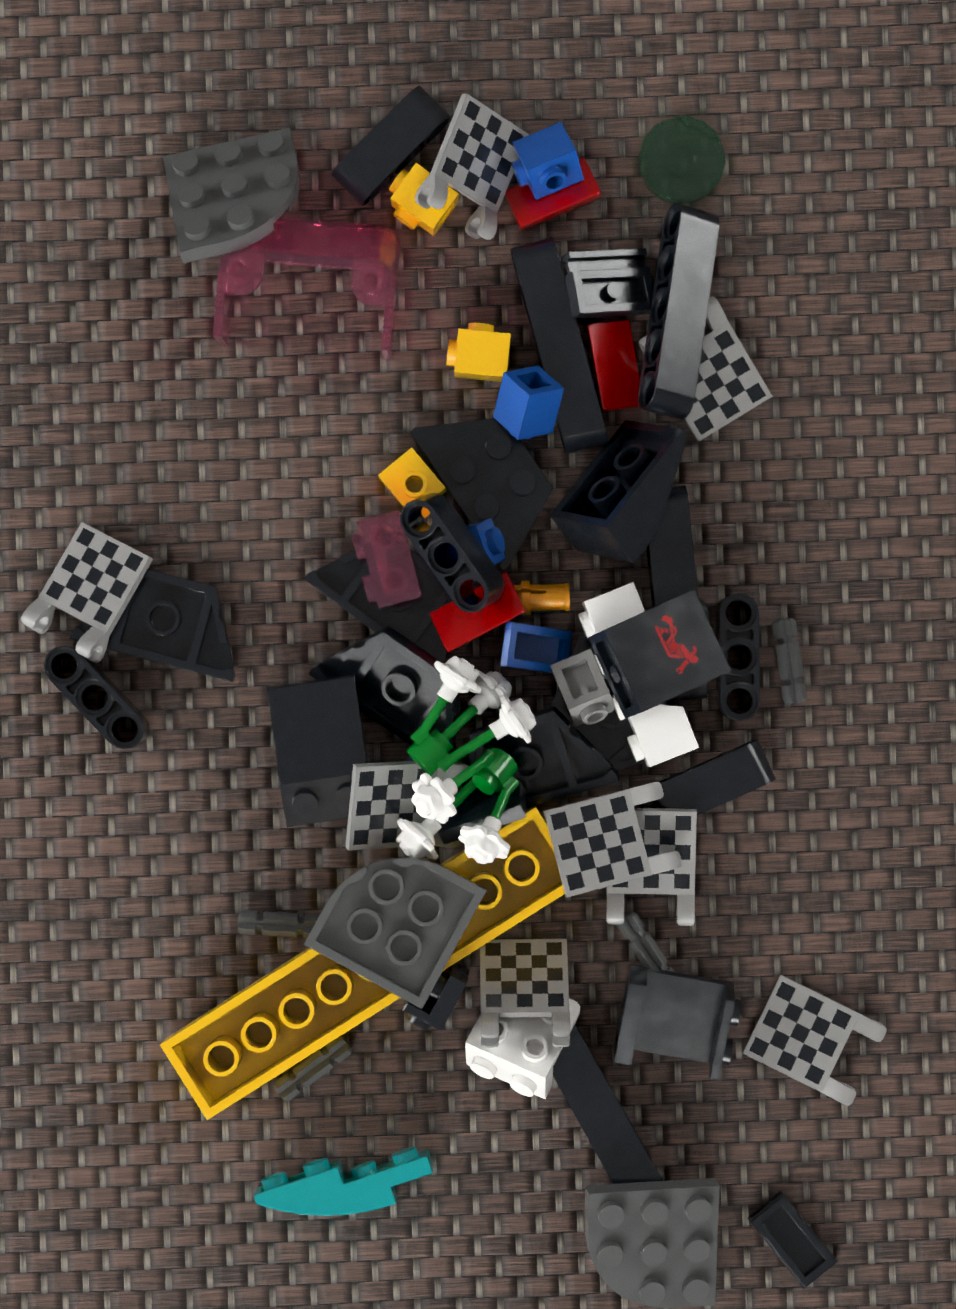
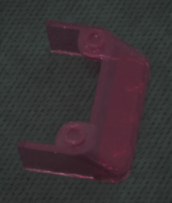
M279 218L273 223L275 230L260 241L221 256L218 268L213 337L220 346H228L232 296L246 295L259 287L263 279L264 263L352 270L351 287L355 297L363 304L385 307L381 351L383 359L392 360L401 244L396 233L390 228L378 225Z

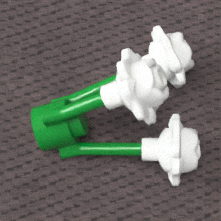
M453 656L446 663L435 661L434 666L440 672V678L443 682L437 693L440 697L421 727L410 736L414 743L406 750L409 756L427 774L432 776L439 768L446 772L456 761L495 737L499 740L510 734L516 738L520 736L527 744L531 742L529 731L536 725L535 716L528 704H525L521 698L510 701L509 697L512 686L501 673L489 671L484 674L482 671L474 669L473 664L457 656ZM469 691L475 693V696L468 702L469 707L442 734L436 729L429 734L448 702L452 703L458 693H468ZM487 708L499 710V719L489 725V730L449 754L454 748L449 740L475 714L480 715Z
M492 748L487 749L477 761L452 779L446 778L442 781L439 777L432 779L429 774H422L419 780L412 783L415 793L411 801L416 806V812L426 819L421 824L406 819L403 820L402 818L397 820L401 833L396 838V841L407 856L422 859L426 856L436 860L438 855L434 850L435 840L433 836L442 828L440 824L446 823L449 817L454 816L457 813L456 808L478 788L488 795L500 791L501 793L491 816L485 818L482 826H462L458 839L465 844V854L468 858H474L477 863H492L495 858L506 859L511 846L502 839L499 830L502 826L500 818L509 797L519 785V781L513 777L518 771L517 764L513 758L501 749ZM472 777V779L457 793L458 787Z

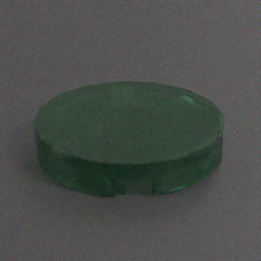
M689 116L675 117L655 125L644 138L638 157L640 176L647 189L660 200L672 204H692L709 196L720 182L726 164L725 152L717 132L704 121Z

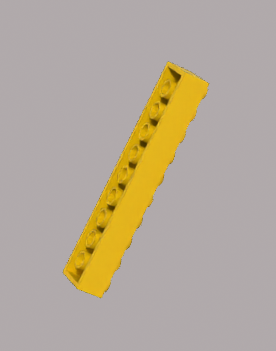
M535 805L526 810L525 818L501 826L499 834L511 846L506 859L495 858L492 863L481 864L477 863L474 858H468L464 849L440 864L487 889L444 970L565 894L547 824ZM307 948L168 1036L160 1046L208 1120L401 997L319 952Z

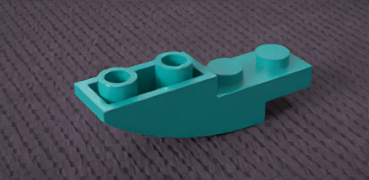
M416 1146L393 1153L391 1155L393 1161L376 1166L374 1160L350 1168L351 1175L345 1176L340 1160L329 1163L328 1158H321L303 1165L304 1172L287 1177L286 1171L263 1178L261 1180L262 1186L257 1187L253 1196L258 1205L300 1215L331 1216L373 1211L395 1205L397 1193L394 1186L432 1174L433 1163L428 1149L418 1152Z

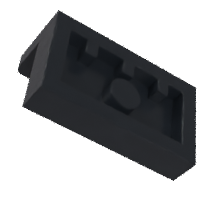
M455 963L449 972L446 970L442 971L422 1009L405 1000L402 1010L409 1013L407 1020L426 1031H430L432 1026L441 1031L467 984L470 970Z

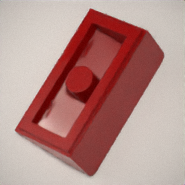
M584 157L579 159L584 180L538 200L535 199L528 184L522 187L517 185L506 190V199L521 232L601 198L602 192Z
M630 321L588 324L586 330L601 413L639 407L640 377Z
M507 572L502 574L505 586L502 597L486 608L477 612H466L461 610L452 601L429 613L448 653L527 612ZM482 586L474 589L478 597H484Z

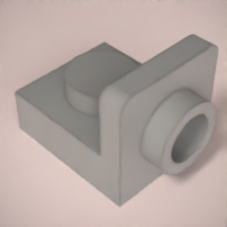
M591 649L550 665L574 726L598 723L608 713L615 710L609 689Z

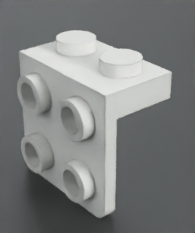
M569 998L570 1025L572 1030L580 1015V1005ZM480 1014L465 1042L466 1064L479 1076L487 1079L496 1077L509 1083L512 1089L524 1096L532 1097L536 1095L546 1099L553 1085V1066L563 1047H554L552 1045V1017L499 1018V1046L483 1048L481 1046Z

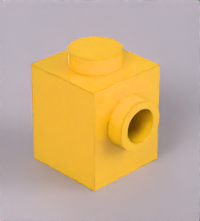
M415 163L410 172L406 169L401 170L389 188L394 193L390 198L392 207L396 209L393 215L410 229L414 230L418 225L434 236L458 204L459 193L448 186L447 200L441 209L433 207L423 208L415 202L416 192L430 172Z
M468 323V329L458 328L457 340L449 339L446 365L455 366V378L501 382L503 373L507 372L511 334L494 332V326L490 324Z
M412 447L378 475L380 480L403 507L408 502L427 494L438 493L442 495L446 492L445 486ZM422 507V516L426 518L431 513L427 508Z

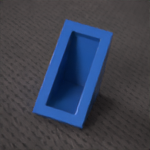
M506 622L500 666L552 673L550 665L570 657L573 632Z

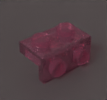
M398 511L357 521L359 532L352 534L358 560L366 558L370 575L362 577L368 602L377 601L380 610L397 606V603L417 599L421 596L407 536L400 524L401 513Z

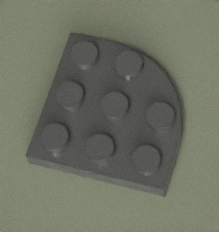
M290 128L163 156L178 248L183 263L231 253L260 241L275 230L273 223L282 216L287 208L288 211L292 210L299 195L300 170Z
M397 857L380 860L357 870L338 886L325 904L304 945L422 1009L487 889L447 867L426 859Z
M702 1178L585 1186V1239L593 1264L604 1282L620 1296L648 1307L684 1308L715 1305L720 1191L717 1179Z

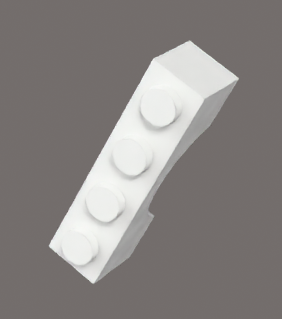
M632 582L584 601L582 605L585 611L579 613L578 616L588 638L643 613L645 610L635 584ZM594 655L603 678L607 679L597 656ZM612 695L614 708L621 721L625 717L615 696ZM659 704L642 713L628 717L634 735L627 737L629 746L636 762L644 759L647 767H652L699 748L683 706Z

